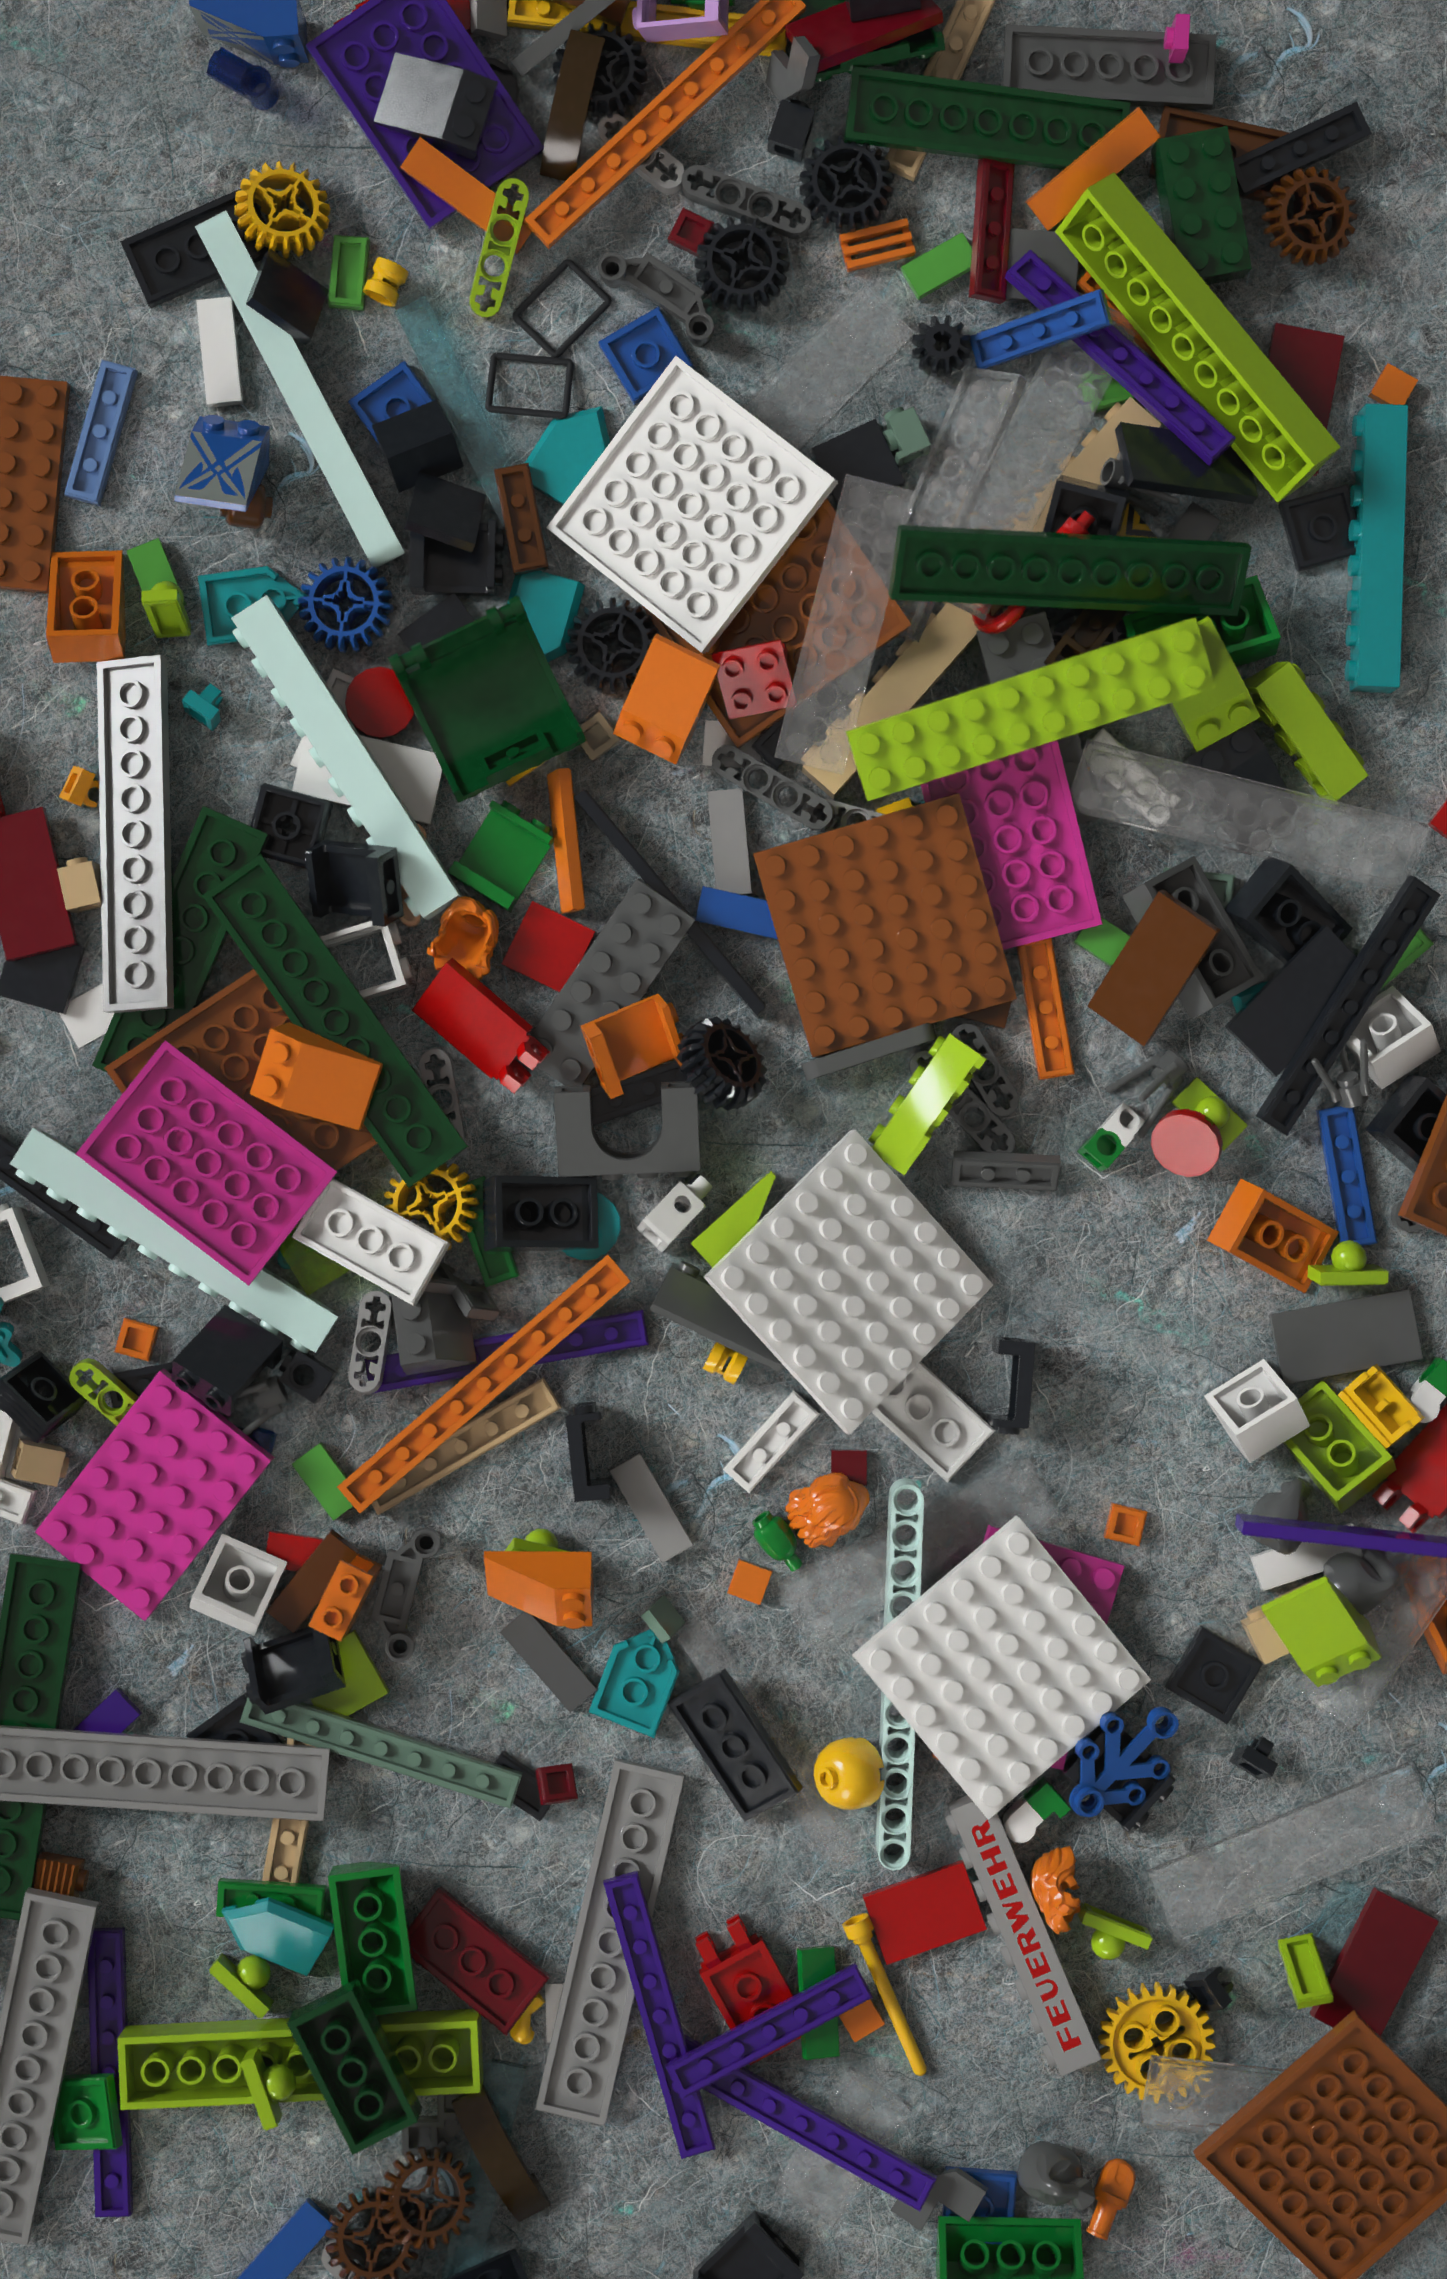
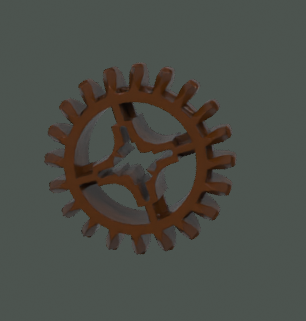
M1315 167L1307 168L1305 173L1299 168L1292 172V176L1285 175L1280 178V185H1275L1270 189L1273 197L1266 199L1263 204L1270 211L1264 213L1261 219L1265 222H1270L1271 225L1264 229L1263 234H1273L1275 238L1270 242L1269 247L1274 248L1278 245L1282 247L1279 257L1284 258L1291 253V264L1296 265L1302 260L1304 267L1313 265L1314 261L1322 265L1327 262L1328 257L1331 259L1337 257L1340 253L1339 248L1344 249L1349 245L1350 242L1346 236H1351L1356 230L1349 222L1356 220L1358 214L1349 211V208L1355 205L1356 202L1354 199H1346L1345 194L1350 191V187L1345 186L1341 189L1338 187L1341 176L1336 175L1329 180V169H1323L1317 174ZM1294 193L1296 198L1293 202L1294 214L1292 217L1287 218L1288 202ZM1315 193L1323 197L1327 203L1320 202ZM1319 213L1321 214L1320 216L1314 218V220H1307V218L1303 220H1298L1304 215L1312 214L1313 216ZM1332 216V228L1325 240V221L1327 217ZM1292 230L1301 233L1304 241L1296 237Z
M419 2147L417 2160L411 2151H406L404 2158L407 2165L404 2166L399 2160H394L392 2164L398 2171L397 2175L395 2176L389 2172H385L383 2175L386 2180L392 2181L391 2187H379V2193L389 2195V2200L380 2201L378 2208H390L391 2211L381 2218L382 2222L387 2224L395 2220L396 2223L390 2228L389 2233L392 2236H396L404 2230L400 2242L407 2245L414 2236V2248L419 2250L422 2248L425 2238L427 2246L431 2250L436 2248L437 2236H439L440 2241L444 2245L449 2244L448 2230L454 2235L460 2236L462 2231L456 2225L457 2221L460 2220L468 2224L471 2220L468 2216L462 2214L464 2207L468 2209L475 2208V2203L465 2201V2195H472L476 2192L475 2187H464L463 2183L472 2178L471 2173L458 2174L463 2168L464 2162L458 2160L450 2165L453 2159V2153L447 2151L440 2160L441 2152L439 2147L432 2148L429 2158L426 2148ZM427 2166L426 2174H423L421 2183L418 2186L402 2188L410 2174L417 2169ZM438 2168L444 2171L451 2180L454 2196L444 2195L440 2191L439 2177H437ZM429 2187V2193L433 2194L434 2197L443 2199V2201H433L432 2204L428 2203L429 2207L425 2208V2203L418 2198L411 2197V2194L420 2195L421 2192L426 2193L425 2189ZM399 2199L411 2201L414 2204L415 2218H417L416 2228L411 2226L402 2215ZM441 2207L452 2208L444 2221L435 2227L427 2229L428 2222H431L433 2213Z
M380 2186L376 2188V2197L369 2198L368 2187H363L362 2195L364 2199L358 2201L355 2193L351 2192L348 2195L352 2203L350 2208L343 2202H339L337 2205L339 2211L344 2214L342 2218L337 2215H331L329 2221L337 2225L338 2228L337 2230H326V2237L336 2239V2242L326 2245V2252L338 2251L339 2254L331 2259L330 2264L332 2267L338 2266L342 2262L345 2264L339 2272V2276L342 2279L350 2271L354 2273L352 2279H360L361 2276L366 2277V2279H385L384 2276L390 2274L391 2279H399L396 2272L398 2267L405 2273H409L411 2270L409 2264L404 2261L405 2258L417 2260L419 2257L416 2251L410 2249V2246L413 2245L414 2236L407 2245H404L400 2242L402 2234L392 2236L389 2230L383 2227L381 2220L383 2209L378 2208V2203L389 2200V2195L387 2199L382 2198L383 2194L379 2193ZM401 2199L399 2201L400 2209L405 2220L409 2223V2220L415 2217V2208L404 2213L403 2209L409 2201ZM372 2207L371 2217L366 2226L354 2228L353 2230L346 2229L347 2224L355 2214ZM377 2219V2229H380L379 2235L384 2234L385 2238L377 2241L376 2246H374L373 2256H370L371 2246H369V2240L364 2241L363 2237L371 2233L372 2228H374V2221ZM416 2222L410 2224L411 2226L416 2228ZM344 2241H352V2243L359 2244L365 2249V2266L356 2263L348 2255ZM395 2245L402 2246L392 2261L383 2266L376 2267L377 2257L382 2249L394 2247Z

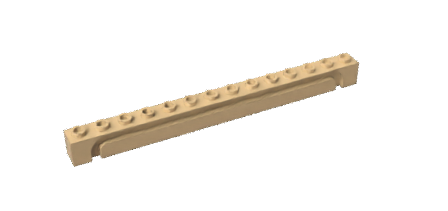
M1129 397L1123 405L1116 402L1104 417L1108 421L1100 431L1093 428L1081 442V445L1084 447L1077 457L1070 454L1057 471L1061 475L1102 485L1100 474L1103 465L1109 458L1116 459L1120 452L1115 433L1119 423L1124 422L1158 428L1162 424L1132 397ZM1049 480L1044 483L1034 496L1038 501L1030 510L1026 507L1021 509L1011 522L1015 526L1012 531L1043 532L1056 481L1053 484ZM942 602L945 605L937 615L931 612L919 625L918 628L922 631L914 641L908 638L895 652V655L898 657L896 662L890 668L884 665L871 680L875 683L872 689L867 694L861 691L848 706L852 710L844 720L838 717L825 732L828 736L826 741L820 747L814 744L802 757L801 760L805 762L802 767V773L829 797L834 799L857 772L845 731L914 709L977 638L976 631L979 630L972 620L973 604ZM992 605L991 615L996 616L1004 606Z

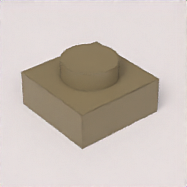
M600 711L580 725L587 740L580 744V746L592 763L621 742L620 738L613 734L614 730Z

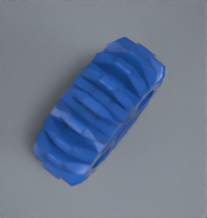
M350 556L345 558L344 566H341L335 557L331 559L333 568L329 570L324 563L318 565L322 572L320 576H317L314 572H309L308 577L313 582L312 586L309 584L301 585V590L309 596L298 598L299 605L308 607L299 612V617L302 620H309L304 625V629L308 633L316 631L313 636L316 643L322 642L326 638V649L332 650L336 642H338L339 651L346 653L348 643H351L353 650L359 652V641L364 640L366 645L371 647L373 646V641L369 636L372 633L379 638L384 636V633L378 627L379 624L390 626V619L382 614L394 611L393 605L385 602L393 598L391 590H382L388 582L385 577L377 578L379 571L375 566L366 571L367 563L361 559L354 568L353 559ZM353 579L363 582L372 590L374 601H366L365 597L355 595ZM340 580L339 588L335 593L323 594L329 585ZM348 594L353 607L350 608L348 606L349 610L343 613L339 603H344L343 599L347 598ZM318 608L337 614L338 631L327 627L321 622ZM371 612V615L364 624L350 630L356 617L368 615Z

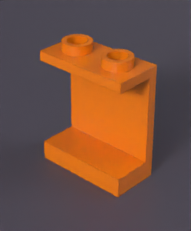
M658 993L580 1026L600 1084L610 1099L624 1094L620 1084L622 1080L672 1059H675L680 1067L682 1066V1063L676 1058L680 1053L678 1044L683 1039V1034L678 1033L675 1023L679 1022V1017L672 1002L666 1003Z
M359 1553L351 1564L340 1560L308 1626L341 1642L352 1629L383 1565Z

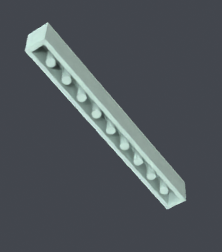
M265 595L233 616L231 619L237 627L232 631L234 636L244 649L249 646L256 658L251 660L252 664L263 679L268 676L275 686V688L270 690L273 697L281 708L288 706L294 718L289 720L300 738L307 736L313 747L309 749V753L320 768L324 765L327 767L332 775L328 779L330 786L339 798L344 795L352 806L347 809V812L356 826L359 828L364 825L370 837L366 839L369 845L397 847L400 883L408 894L404 901L415 917L421 914L424 919L429 920L448 908L458 897H462V894L275 602L268 595Z
M33 1127L10 1162L12 1166L18 1169L15 1173L18 1177L32 1185L36 1181L48 1187L47 1195L63 1204L66 1200H69L79 1206L76 1212L94 1223L97 1218L109 1225L107 1231L122 1241H126L128 1237L140 1244L137 1250L153 1260H156L158 1256L170 1263L168 1267L170 1271L184 1279L188 1275L201 1282L198 1287L202 1291L217 1298L218 1294H221L231 1300L228 1305L230 1308L246 1317L249 1312L261 1319L259 1325L272 1334L277 1335L279 1331L292 1338L289 1344L299 1351L307 1354L309 1350L316 1353L320 1349L341 1314L265 1267L248 1286L78 1157L75 1149L41 1128Z

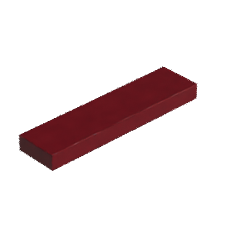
M988 158L978 160L969 298L996 304L1006 301L1007 280L1005 279V274L1008 271L1015 164Z

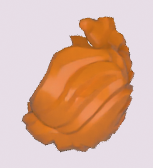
M467 896L458 897L442 914L438 936L431 942L430 947L427 948V954L434 958V968L437 971L441 970L447 961L454 958L480 981L485 975L490 973V960L493 956V949L498 943L499 921L497 915L491 909H486L478 900Z
M830 1473L817 1477L810 1484V1487L796 1489L789 1494V1502L785 1506V1511L788 1512L787 1519L791 1521L789 1527L792 1530L800 1529L797 1536L799 1539L804 1538V1544L808 1545V1547L816 1548L824 1545L830 1548L835 1545L834 1543H836L841 1535L847 1534L858 1526L869 1504L870 1494L864 1485L849 1481L848 1477L842 1473Z
M1071 1846L1057 1847L1048 1853H1044L1043 1856L1036 1860L1030 1874L1032 1896L1038 1903L1040 1911L1044 1913L1046 1923L1056 1934L1071 1930L1069 1923L1073 1920L1074 1914L1079 1913L1081 1910L1080 1899L1074 1898L1069 1892H1065L1067 1888L1073 1891L1080 1888L1074 1879L1076 1859Z

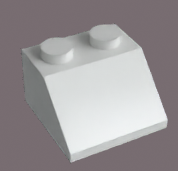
M1391 986L1375 997L1346 1043L1360 1065V1041L1362 1039L1367 1040L1369 1077L1381 1089H1384L1441 1052L1433 1025L1394 986Z
M1265 1359L1204 1395L1229 1437L1249 1463L1310 1426L1297 1397Z
M222 1533L191 1598L189 1608L255 1636L287 1565V1561Z

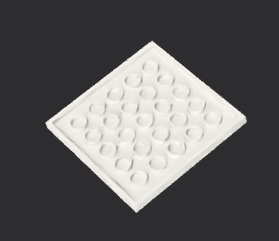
M675 356L546 528L704 654L709 652L838 482Z
M855 1129L850 1130L704 1276L705 1280L846 1434H851L993 1286L990 1280Z
M1017 1515L852 1654L988 1820L1072 1749L1080 1739L1086 1737L1100 1724V1718L1103 1714L1115 1712L1151 1681L1145 1671Z

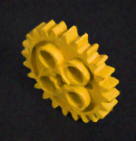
M1155 1982L1153 1991H1148L1145 1984L1141 1983L1140 1994L1137 1995L1128 1988L1127 1994L1129 1999L1127 2001L1116 1996L1115 2000L1119 2008L1117 2010L1106 2008L1111 2021H1100L1101 2028L1108 2033L1098 2036L1099 2043L1107 2046L1099 2050L1102 2059H1109L1104 2064L1107 2073L1116 2071L1112 2077L1114 2083L1117 2085L1125 2081L1124 2089L1127 2094L1137 2088L1140 2100L1144 2099L1147 2092H1151L1154 2102H1158L1160 2093L1165 2092L1168 2100L1172 2101L1173 2090L1178 2089L1185 2096L1186 2089L1184 2085L1187 2082L1194 2087L1198 2086L1194 2077L1196 2073L1207 2076L1202 2062L1213 2063L1211 2054L1206 2050L1216 2047L1214 2041L1207 2038V2036L1214 2033V2029L1211 2025L1204 2024L1209 2019L1206 2011L1198 2012L1201 2005L1197 1999L1188 2003L1189 1994L1186 1990H1183L1176 1996V1989L1173 1984H1170L1166 1992H1163L1159 1982ZM1169 2011L1172 2013V2017L1167 2023L1158 2024L1155 2022L1160 2012ZM1180 2026H1184V2027H1185L1183 2031H1177V2030H1178V2028H1179ZM1138 2028L1141 2030V2034L1136 2040L1129 2041L1124 2039V2034L1127 2030ZM1158 2037L1162 2044L1155 2047L1151 2039ZM1177 2044H1189L1187 2052L1183 2055L1172 2054V2050ZM1129 2053H1136L1134 2057H1128ZM1147 2060L1158 2062L1156 2068L1151 2072L1141 2070L1142 2064Z

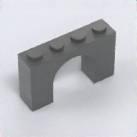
M685 1081L661 1082L663 1124L658 1137L651 1145L640 1151L620 1152L605 1145L595 1132L592 1120L591 1085L555 1086L554 1107L558 1177L602 1175L604 1180H618L623 1178V1174H637V1177L642 1179L658 1177V1173L672 1172V1175L675 1177L694 1175V1171H700L697 1094H694L695 1088L691 1083H685Z

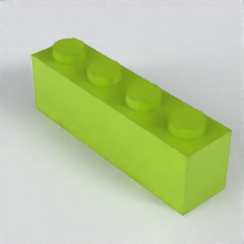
M1290 661L1276 662L1243 680L1260 715V718L1257 720L1259 723L1263 721L1267 726L1276 731L1273 740L1281 750L1290 756L1294 754L1297 757L1294 766L1322 801L1336 802L1369 776L1363 768V765H1365L1363 758L1355 749L1349 748L1343 739L1345 737L1343 729L1336 721L1329 719L1324 712L1325 704L1318 694L1308 689L1304 683L1306 677L1295 663H1290Z
M951 1033L946 1038L939 1035L928 1051L933 1057L926 1068L921 1065L917 1067L908 1080V1083L913 1086L906 1097L901 1094L897 1096L888 1109V1112L893 1116L886 1126L879 1123L868 1139L873 1144L871 1148L879 1157L903 1175L907 1173L929 1142L935 1128H938L948 1115L955 1099H958L965 1091L977 1068L980 1069L986 1061L985 1056Z

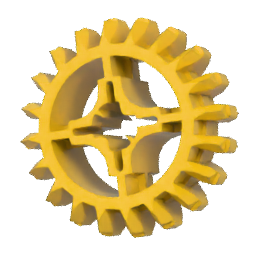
M280 160L276 163L274 170L266 162L262 165V173L252 169L249 175L250 180L243 178L241 181V190H238L235 195V201L238 204L234 207V215L239 217L237 220L239 230H246L244 235L246 242L256 239L255 248L257 252L265 246L275 252L276 250L282 251L284 259L289 257L291 250L298 257L303 255V247L312 251L315 248V241L321 242L325 234L323 230L328 229L330 222L327 216L330 215L331 208L329 204L325 203L328 195L326 191L319 190V179L308 181L310 174L308 169L299 174L296 172L295 163L289 166V170L283 169ZM298 197L303 199L308 206L311 218L303 214L304 210L297 205ZM254 203L261 206V211L268 216L266 224L256 214ZM283 229H289V230H291V231H287V232H286V231H281V230H283Z
M447 1163L443 1164L416 1183L417 1197L414 1203L407 1206V1210L405 1208L406 1200L414 1186L409 1188L403 1179L400 1182L392 1178L389 1183L396 1187L395 1192L386 1191L384 1193V1197L393 1200L392 1204L385 1205L384 1207L409 1221L414 1218L417 1220L427 1218L429 1224L435 1229V1233L432 1234L450 1243L447 1250L452 1248L451 1237L458 1243L464 1241L463 1236L459 1233L461 1229L467 1232L473 1230L471 1225L465 1222L467 1217L471 1219L478 1218V1214L469 1211V1207L479 1205V1200L473 1197L468 1198V1195L476 1191V1186L473 1184L463 1186L470 1176L465 1172L457 1175L459 1166L454 1163L448 1168ZM435 1177L446 1179L454 1190L435 1193L433 1187L428 1184L427 1179ZM430 1198L438 1202L433 1205V1215L432 1212L425 1210V1207L429 1206L428 1199ZM455 1201H457L455 1215L445 1227L447 1224L445 1219L446 1211L449 1207L455 1205Z

